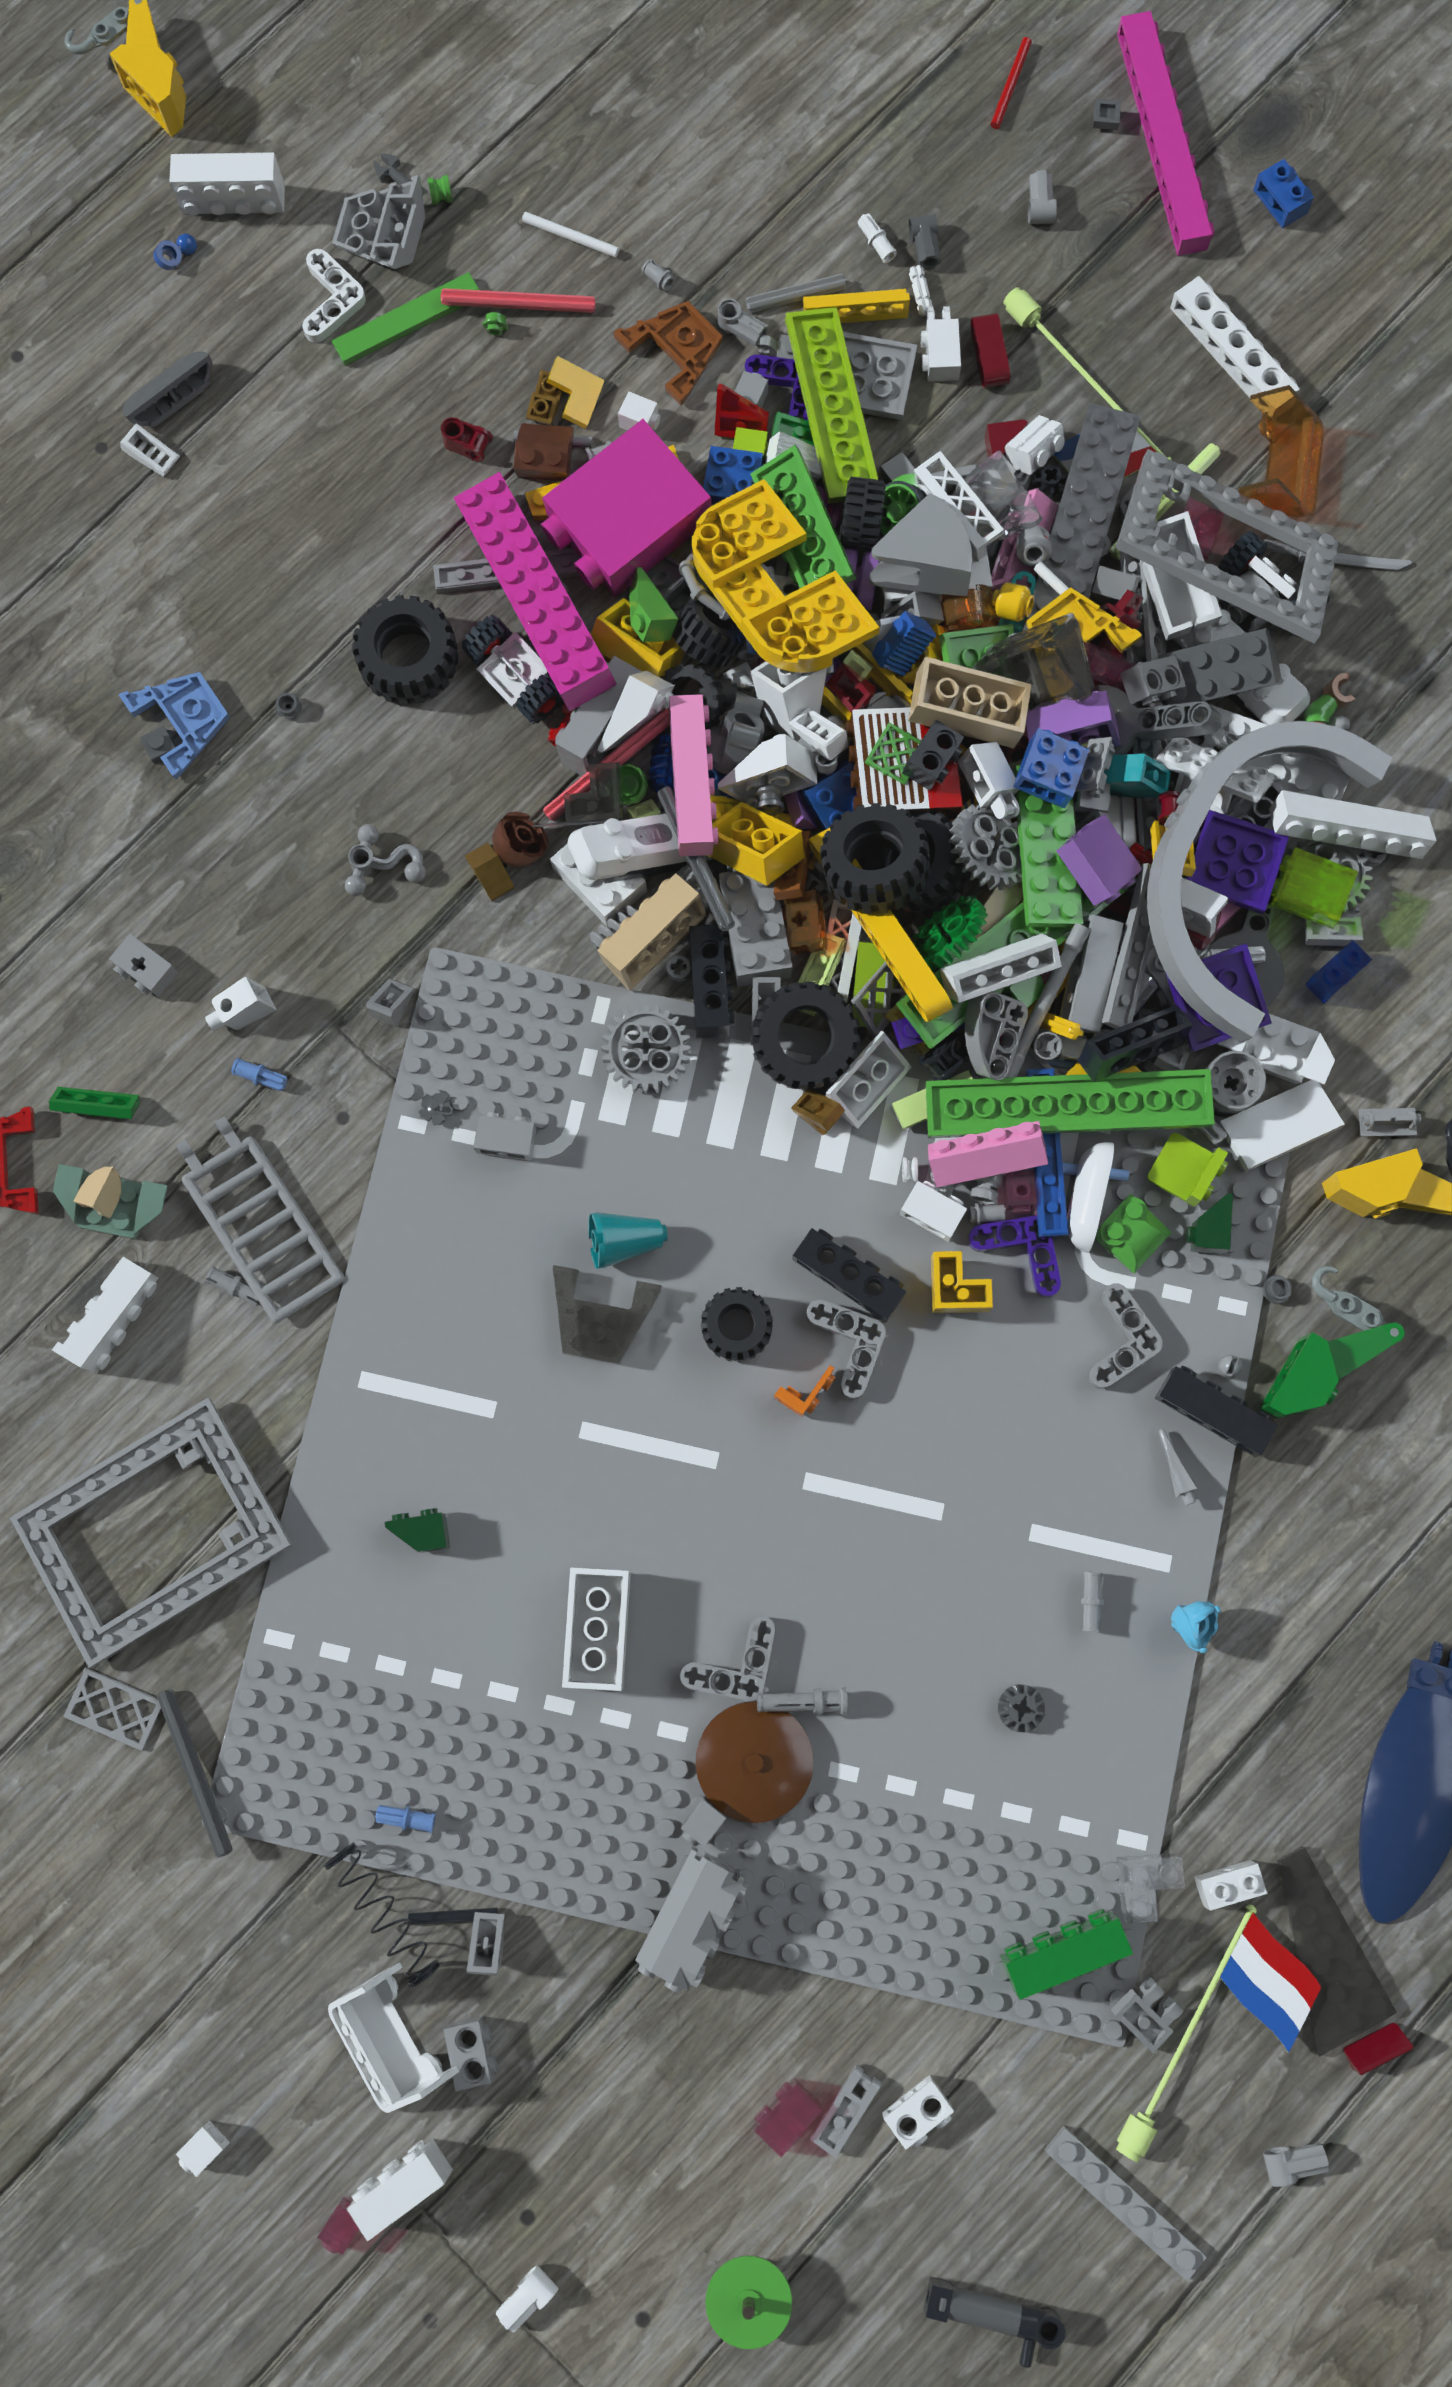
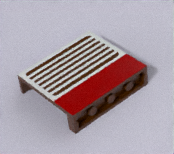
M910 707L852 710L850 720L845 722L847 737L851 739V746H848V761L853 762L854 771H851L850 776L851 787L856 788L857 794L853 798L854 811L857 806L864 805V807H869L871 803H880L881 806L885 807L887 804L895 805L897 810L903 808L908 812L946 810L948 819H956L963 807L957 761L955 764L950 762L946 768L950 771L941 785L936 782L931 791L910 778L904 785L865 764L867 757L889 722L903 731L909 732L920 741L924 738L930 727L909 722ZM892 731L894 739L903 738L900 733ZM888 732L886 733L882 741L890 740ZM908 740L911 749L917 748L919 745L913 740ZM905 742L895 743L898 752L907 750ZM891 744L883 746L885 754L894 753ZM938 744L939 747L947 749L943 744ZM877 748L873 756L881 755L879 748ZM909 754L899 755L901 763H907ZM895 757L886 758L889 767L898 765ZM882 759L873 761L875 764L885 768ZM924 765L925 768L933 770L930 765ZM899 769L890 771L899 778L902 777Z

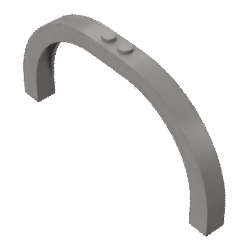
M1308 721L1272 724L1242 736L1218 752L1202 767L1188 789H1184L1176 801L1179 806L1167 818L1164 824L1167 829L1153 858L1147 888V910L1152 940L1159 960L1168 978L1184 1000L1201 1017L1239 1042L1254 1037L1265 1013L1225 988L1205 967L1196 953L1185 926L1181 905V880L1185 860L1191 844L1221 787L1235 770L1252 759L1273 754L1304 755L1330 764L1366 788L1382 781L1393 758L1356 734L1335 726Z

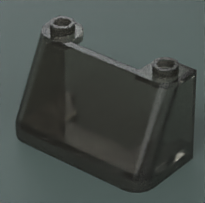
M1074 613L1066 614L1000 640L991 646L971 668L1032 684L1028 711L1033 706L1067 695L1071 701H1084L1092 695L1091 690L1094 688L1080 625Z

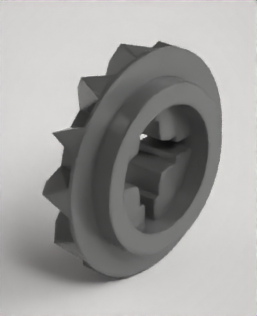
M1024 1684L1013 1685L1006 1689L999 1699V1717L1009 1729L1016 1732H1029L1038 1727L1045 1716V1702L1040 1693L1033 1687ZM1025 1695L1026 1706L1034 1710V1712L1024 1713L1020 1721H1018V1711L1010 1707V1704H1020Z

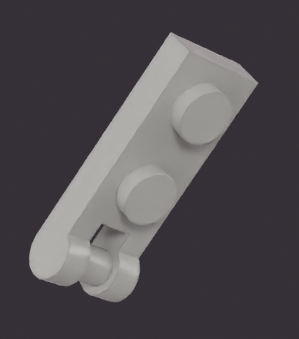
M857 2064L851 2070L847 2080L810 2137L813 2143L834 2158L841 2151L882 2084L877 2078L873 2077L871 2079L864 2074V2069ZM856 2084L865 2089L861 2097L853 2092Z

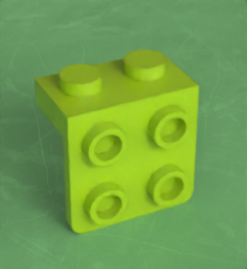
M1172 1133L1150 1169L1147 1179L1195 1207L1201 1200L1206 1202L1214 1190V1186L1210 1184L1215 1176L1220 1178L1228 1163L1224 1160L1228 1152L1218 1147L1212 1153L1184 1136Z

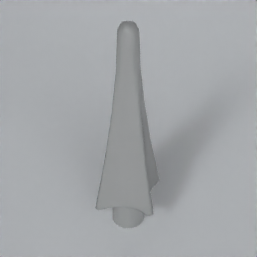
M1160 1429L1159 1435L1168 1460L1175 1498L1181 1496L1185 1506L1191 1505L1196 1502L1192 1492L1197 1487L1177 1456L1166 1431Z

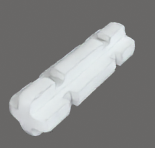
M921 265L910 268L909 276L913 283L912 288L916 303L918 304V313L920 316L927 315V307L933 306L929 299L930 294L926 278L924 277V269Z

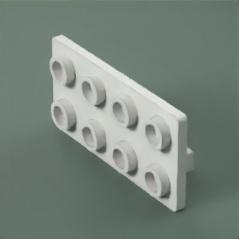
M1173 738L1158 755L1156 761L1169 770L1179 773L1174 791L1181 793L1184 789H1188L1194 777L1217 754V751L1209 747L1204 748L1193 744L1186 738ZM1246 763L1242 764L1223 784L1209 810L1226 814L1233 794L1258 803L1274 782L1275 775L1269 773L1265 768L1254 767Z

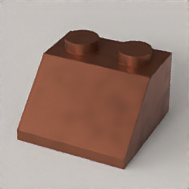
M521 423L515 444L513 467L517 477L563 481L568 478L571 468L574 428Z

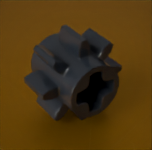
M1048 463L1047 467L1043 470L1037 469V478L1034 479L1033 487L1038 488L1050 499H1053L1056 493H1063L1067 475L1061 474V466H1051Z

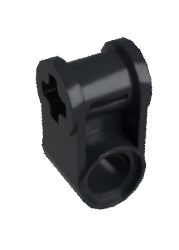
M952 1032L921 1056L919 1063L922 1067L928 1068L933 1074L934 1081L947 1080L969 1058L965 1035ZM960 1040V1048L954 1052V1044Z

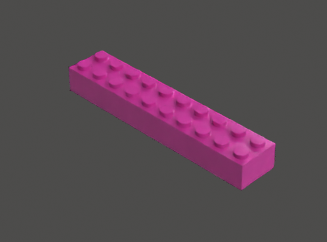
M498 472L453 497L568 710L571 711L616 686L617 683L501 473Z

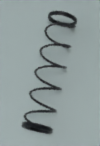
M353 1842L324 1864L325 1870H329L349 1854L359 1852L355 1862L339 1881L338 1887H344L362 1878L375 1875L373 1883L356 1903L354 1910H360L383 1899L392 1898L390 1905L372 1927L370 1933H377L399 1922L408 1921L406 1929L390 1948L387 1957H391L419 1944L425 1945L422 1953L403 1978V1980L410 1979L407 1985L409 1988H414L432 1975L440 1967L441 1962L435 1960L423 1969L409 1975L424 1955L427 1943L424 1941L415 1942L393 1953L391 1952L408 1931L411 1920L408 1918L399 1919L374 1930L392 1907L394 1896H383L358 1907L375 1885L378 1874L374 1872L368 1873L341 1884L355 1867L362 1854L361 1850H355L357 1845Z

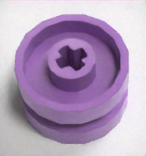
M843 546L857 577L848 583L847 586L853 593L858 592L857 599L867 611L872 612L876 586L870 584L869 576L879 564V560H875L872 557V550L867 549L863 556L862 566H858V549Z

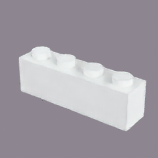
M1039 934L941 968L940 972L944 990L948 997L960 1003L1060 968L1062 965L1057 941L1044 934Z

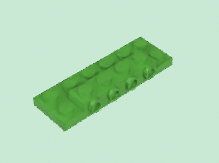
M793 445L750 474L754 484L763 479L766 480L807 533V541L781 553L784 561L791 566L789 574L796 585L802 588L835 570L846 585L857 578L800 449L796 445Z

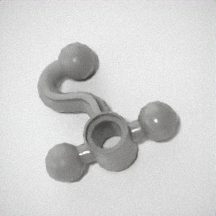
M371 824L361 826L358 831V839L361 843L353 846L349 851L348 858L353 875L345 881L346 892L352 896L363 894L366 889V882L363 876L369 875L374 869L388 870L393 868L404 855L412 857V862L407 864L404 870L407 880L412 883L422 881L426 875V870L423 866L421 851L411 844H403L398 846L387 859L376 858L373 856L370 848L379 838L378 829ZM360 856L369 858L365 864L355 863V860Z

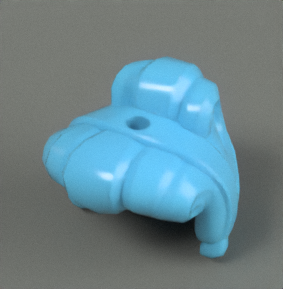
M1201 1601L1193 1602L1189 1605H1178L1170 1618L1172 1621L1171 1627L1180 1634L1189 1648L1197 1652L1206 1653L1208 1649L1205 1647L1210 1641L1211 1636H1214L1218 1630V1613H1220L1221 1609L1211 1602Z

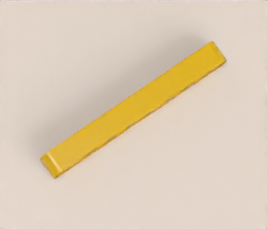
M830 828L808 839L810 848L821 866L820 848L823 844L822 839L825 833L830 831ZM854 859L852 865L862 869L857 860ZM858 909V911L851 910L927 1023L953 1009L946 991L890 909H888V913L880 914L879 911L865 914L862 909Z

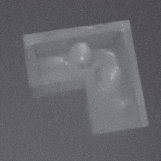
M1176 1853L1116 1857L1122 1919L1128 1924L1158 1922L1155 1890L1185 1888L1182 1856Z

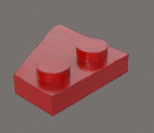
M718 384L715 436L735 438L736 427L768 431L769 412L727 386Z

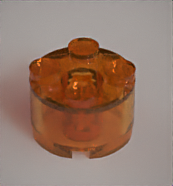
M976 584V589L968 590V596L947 594L941 596V607L944 617L942 623L945 633L998 626L996 609L992 605L993 592L989 586Z

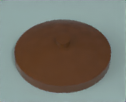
M757 1701L742 1702L720 1712L705 1728L697 1747L696 1773L705 1796L720 1812L742 1822H767L785 1815L803 1798L812 1778L813 1751L804 1728L789 1712L758 1713Z

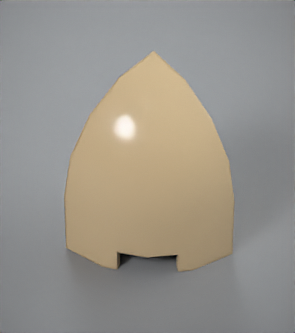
M103 1167L95 1170L83 1182L73 1202L84 1208L86 1206L93 1208L99 1215L111 1218L121 1195L122 1183L119 1173L113 1167Z

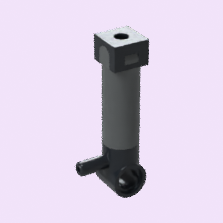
M930 2276L924 2303L926 2318L945 2323L949 2319L1024 2339L1019 2363L1025 2368H1030L1032 2365L1036 2342L1046 2349L1058 2348L1064 2342L1066 2337L1065 2327L1060 2315L1050 2307L1036 2308L955 2287L952 2286L950 2281ZM1047 2322L1056 2324L1055 2330L1050 2334L1041 2332L1042 2326Z

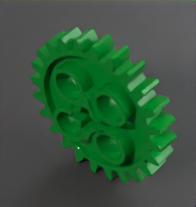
M968 895L964 899L961 896L957 902L952 899L949 906L943 904L939 912H933L931 919H925L926 924L917 928L919 933L912 936L914 940L912 943L932 972L937 967L939 970L943 968L945 963L951 965L955 957L960 959L961 952L964 950L969 951L970 947L968 945L977 942L975 936L983 933L981 927L987 924L984 919L988 915L986 908L976 897L971 898ZM942 927L945 929V931H946V932L948 933V935L951 937L952 942H951V940L949 939V937L943 932Z

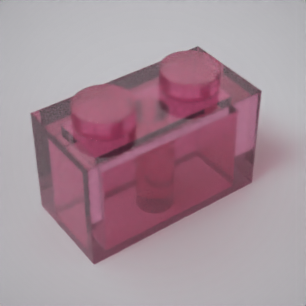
M796 2078L791 2084L786 2081L775 2094L777 2100L770 2108L765 2105L754 2118L757 2121L755 2132L781 2158L823 2111L822 2104Z

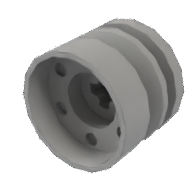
M1233 1050L1222 1053L1204 1068L1211 1069L1213 1110L1219 1115L1231 1116L1244 1111L1259 1100L1265 1090L1266 1075L1263 1066L1256 1057L1247 1052ZM1232 1082L1234 1087L1225 1089L1224 1084Z

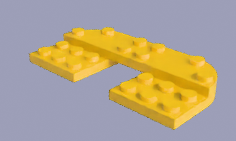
M763 479L712 505L700 516L692 536L694 565L705 584L760 657L782 670L799 673L817 672L832 666V658L878 635L879 626L836 570L786 596L783 595L761 564L807 541V533L766 480Z

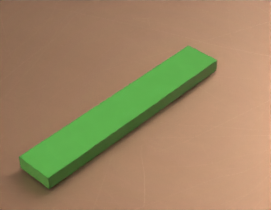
M468 272L332 340V344L344 366L464 307L443 305L441 302V291L443 288L479 290L470 273Z

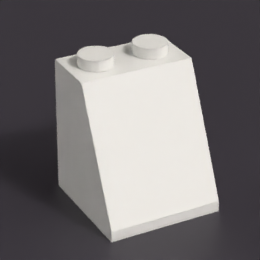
M764 662L750 671L757 698L763 700L761 710L763 721L779 734H786L798 742L801 737L789 727V722L808 707L820 714L827 668L817 672L799 673L782 670L768 662ZM813 721L808 722L804 727H807Z

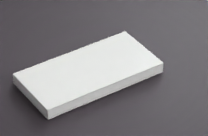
M1310 1080L1220 1121L1218 1125L1227 1133L1226 1140L1247 1172L1337 1131L1345 1124L1319 1082Z

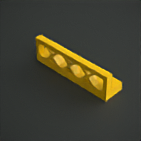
M906 289L803 297L804 311L837 307L841 323L908 318L910 303L909 293H906Z

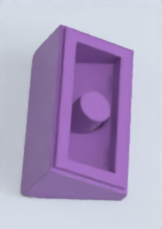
M800 791L784 795L793 827L816 830L818 828L816 819Z

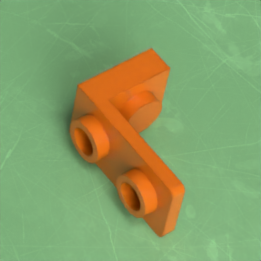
M829 1365L805 1402L800 1400L803 1395L790 1386L787 1389L780 1386L774 1395V1399L801 1417L806 1412L811 1415L820 1402L816 1397L821 1389L827 1391L836 1377L832 1375L835 1368Z

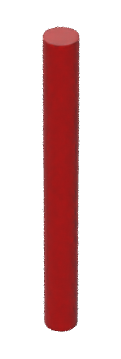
M1028 37L1022 39L990 123L993 129H999L1032 43V40Z

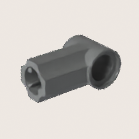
M936 214L909 218L910 240L915 244L918 265H921L925 270L933 269L941 263L937 240L938 223Z

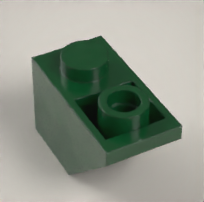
M437 1508L421 1510V1516L410 1518L409 1513L392 1515V1521L384 1522L386 1529L417 1552L424 1553L450 1548L446 1514L438 1513Z

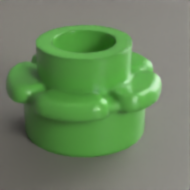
M496 312L486 314V319L482 323L483 327L487 328V333L494 336H500L508 329L506 316Z

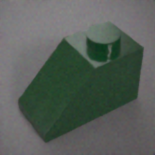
M1227 1193L1194 1221L1192 1226L1188 1227L1187 1243H1191V1252L1226 1254L1230 1250L1233 1194Z

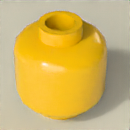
M1010 582L1003 584L1000 590H995L992 598V606L995 607L997 616L1016 622L1029 617L1034 605V595H1031L1030 589L1027 586Z

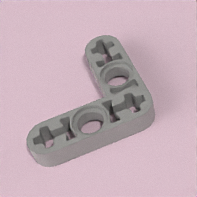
M1113 1283L1103 1291L1102 1302L1129 1342L1090 1369L1089 1381L1098 1389H1105L1156 1355L1163 1346L1160 1334L1127 1288L1119 1283ZM1110 1290L1114 1293L1119 1291L1122 1294L1119 1298L1122 1305L1125 1306L1129 1303L1131 1307L1126 1308L1119 1315L1116 1310H1119L1121 1306L1117 1301H1109L1111 1296ZM1133 1312L1138 1315L1140 1319L1138 1327L1130 1328L1125 1324L1124 1317L1127 1313ZM1144 1326L1148 1329L1143 1332L1148 1340L1151 1338L1155 1340V1343L1152 1345L1155 1349L1153 1351L1150 1348L1144 1349L1142 1347L1145 1340L1141 1334L1137 1338L1133 1335ZM1121 1352H1128L1132 1355L1133 1364L1130 1367H1123L1119 1364L1118 1355ZM1111 1359L1114 1368L1120 1372V1375L1117 1376L1116 1371H1113L1107 1375V1383L1104 1380L1097 1381L1095 1377L1098 1375V1371L1096 1369L1106 1370L1112 1366L1107 1362Z
M814 1300L807 1307L806 1314L811 1324L856 1341L840 1388L845 1397L857 1399L864 1394L885 1338V1326L877 1319L825 1300ZM823 1306L824 1313L832 1315V1310L838 1311L834 1317L833 1326L828 1325L829 1318L821 1317L820 1320L814 1319L815 1314L811 1310ZM843 1315H849L854 1320L853 1328L847 1331L840 1329L838 1319ZM859 1319L865 1321L862 1325L864 1328L871 1329L872 1325L877 1326V1332L881 1336H875L873 1340L868 1339V1333L860 1330V1336L855 1335ZM865 1351L871 1356L870 1365L860 1367L856 1364L855 1356L858 1352ZM851 1367L858 1372L867 1373L866 1378L860 1375L858 1385L861 1386V1390H855L854 1394L848 1392L849 1387L845 1385L846 1381L851 1382L853 1380L855 1372H849Z
M759 1616L751 1622L740 1672L691 1662L686 1664L681 1670L680 1679L682 1684L689 1689L744 1701L757 1700V1694H762L764 1691L775 1636L773 1621L765 1616ZM761 1621H766V1626L771 1628L770 1634H765L763 1638V1643L769 1642L768 1649L759 1645L750 1646L751 1639L755 1641L758 1639V1632L754 1631V1626L760 1625ZM753 1650H760L764 1653L765 1662L760 1667H753L748 1662V1655ZM692 1667L698 1668V1674L706 1675V1669L712 1670L713 1672L709 1678V1688L703 1687L705 1683L703 1680H696L695 1684H690L689 1678L685 1677L686 1671L690 1672ZM719 1673L727 1674L731 1680V1684L726 1690H718L714 1686V1677ZM735 1675L741 1676L739 1683L748 1684L749 1679L755 1680V1685L759 1687V1691L753 1692L752 1696H747L746 1690L738 1688V1694L731 1693L735 1685Z

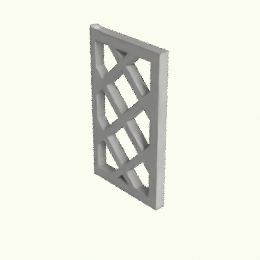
M886 962L883 963L851 1000V1003L873 1037H876L880 1031H883L900 1011L896 1004L890 1009L891 993H899L898 1001L907 995L901 985L900 989L892 988L893 973ZM887 971L885 988H877L878 979ZM869 991L868 1008H864L860 1000ZM876 992H885L883 1009L875 1008ZM874 1013H882V1020L875 1026L873 1023Z
M84 1668L81 1679L63 1717L143 1751L162 1709L158 1698L89 1668ZM89 1676L100 1680L104 1688L89 1694L86 1687ZM117 1687L128 1692L131 1700L116 1706L111 1689ZM105 1692L111 1708L96 1714L90 1698ZM143 1699L156 1704L153 1713L146 1717H143L138 1701ZM82 1701L86 1702L91 1716L86 1719L73 1714L76 1705ZM133 1704L138 1720L123 1726L118 1710ZM113 1713L118 1729L112 1731L100 1726L98 1718ZM140 1724L143 1732L140 1742L128 1738L125 1730Z

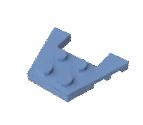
M200 672L167 680L166 684L154 687L148 685L143 690L132 693L126 691L119 694L133 717H136L153 705L159 704L183 740L182 744L160 757L175 780L182 775L230 718Z

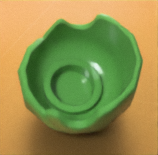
M631 764L617 767L609 775L607 785L611 798L625 806L639 803L646 796L649 787L645 773L640 768Z

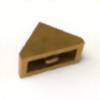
M489 843L465 855L467 862L491 902L515 889L499 856Z

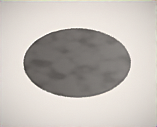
M608 819L533 825L532 827L601 823Z

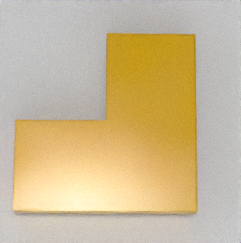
M557 356L547 383L570 394L562 418L585 429L588 426L605 380Z

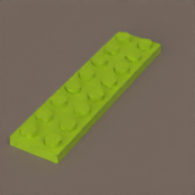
M837 307L786 313L785 322L828 504L845 502L847 484L851 476L878 480L838 310Z

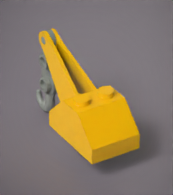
M129 0L128 7L115 8L93 26L88 38L79 45L71 42L75 32L70 30L65 36V45L70 52L78 55L86 54L100 46H107L127 31L126 44H121L109 53L123 88L171 137L183 129L186 94L182 86L184 81L176 70L178 65L169 52L165 54L160 48L147 0Z

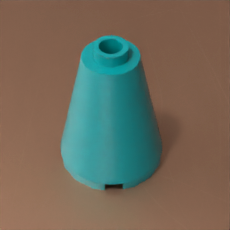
M599 1212L589 1215L588 1235L589 1239H592L593 1245L590 1251L596 1269H603L662 1248L663 1242L668 1240L667 1227L665 1224L661 1225L659 1219Z

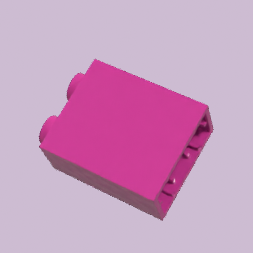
M641 419L542 497L548 519L540 525L556 549L561 551L567 545H570L578 554L580 559L574 563V567L590 589L594 590L603 584L615 598L631 584L637 567H642L645 573L694 535L696 522L712 506L711 497L648 423Z

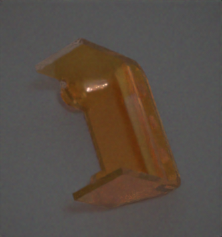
M1290 385L1250 395V401L1262 412V420L1259 422L1260 433L1270 442L1266 478L1263 482L1239 487L1238 492L1250 499H1257L1263 505L1273 510H1279L1285 513L1286 516L1299 518L1312 516L1316 509L1324 442V426L1321 419Z

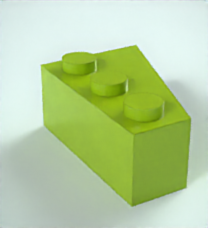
M858 941L853 998L885 962L873 942ZM887 971L878 979L877 988H885ZM894 979L892 980V988H894ZM869 991L860 1000L864 1008H868ZM876 992L875 1008L883 1009L885 992ZM852 1004L854 1009L852 1013L854 1018L858 1019L859 1026L867 1027ZM874 1013L873 1023L877 1026L882 1020V1013Z

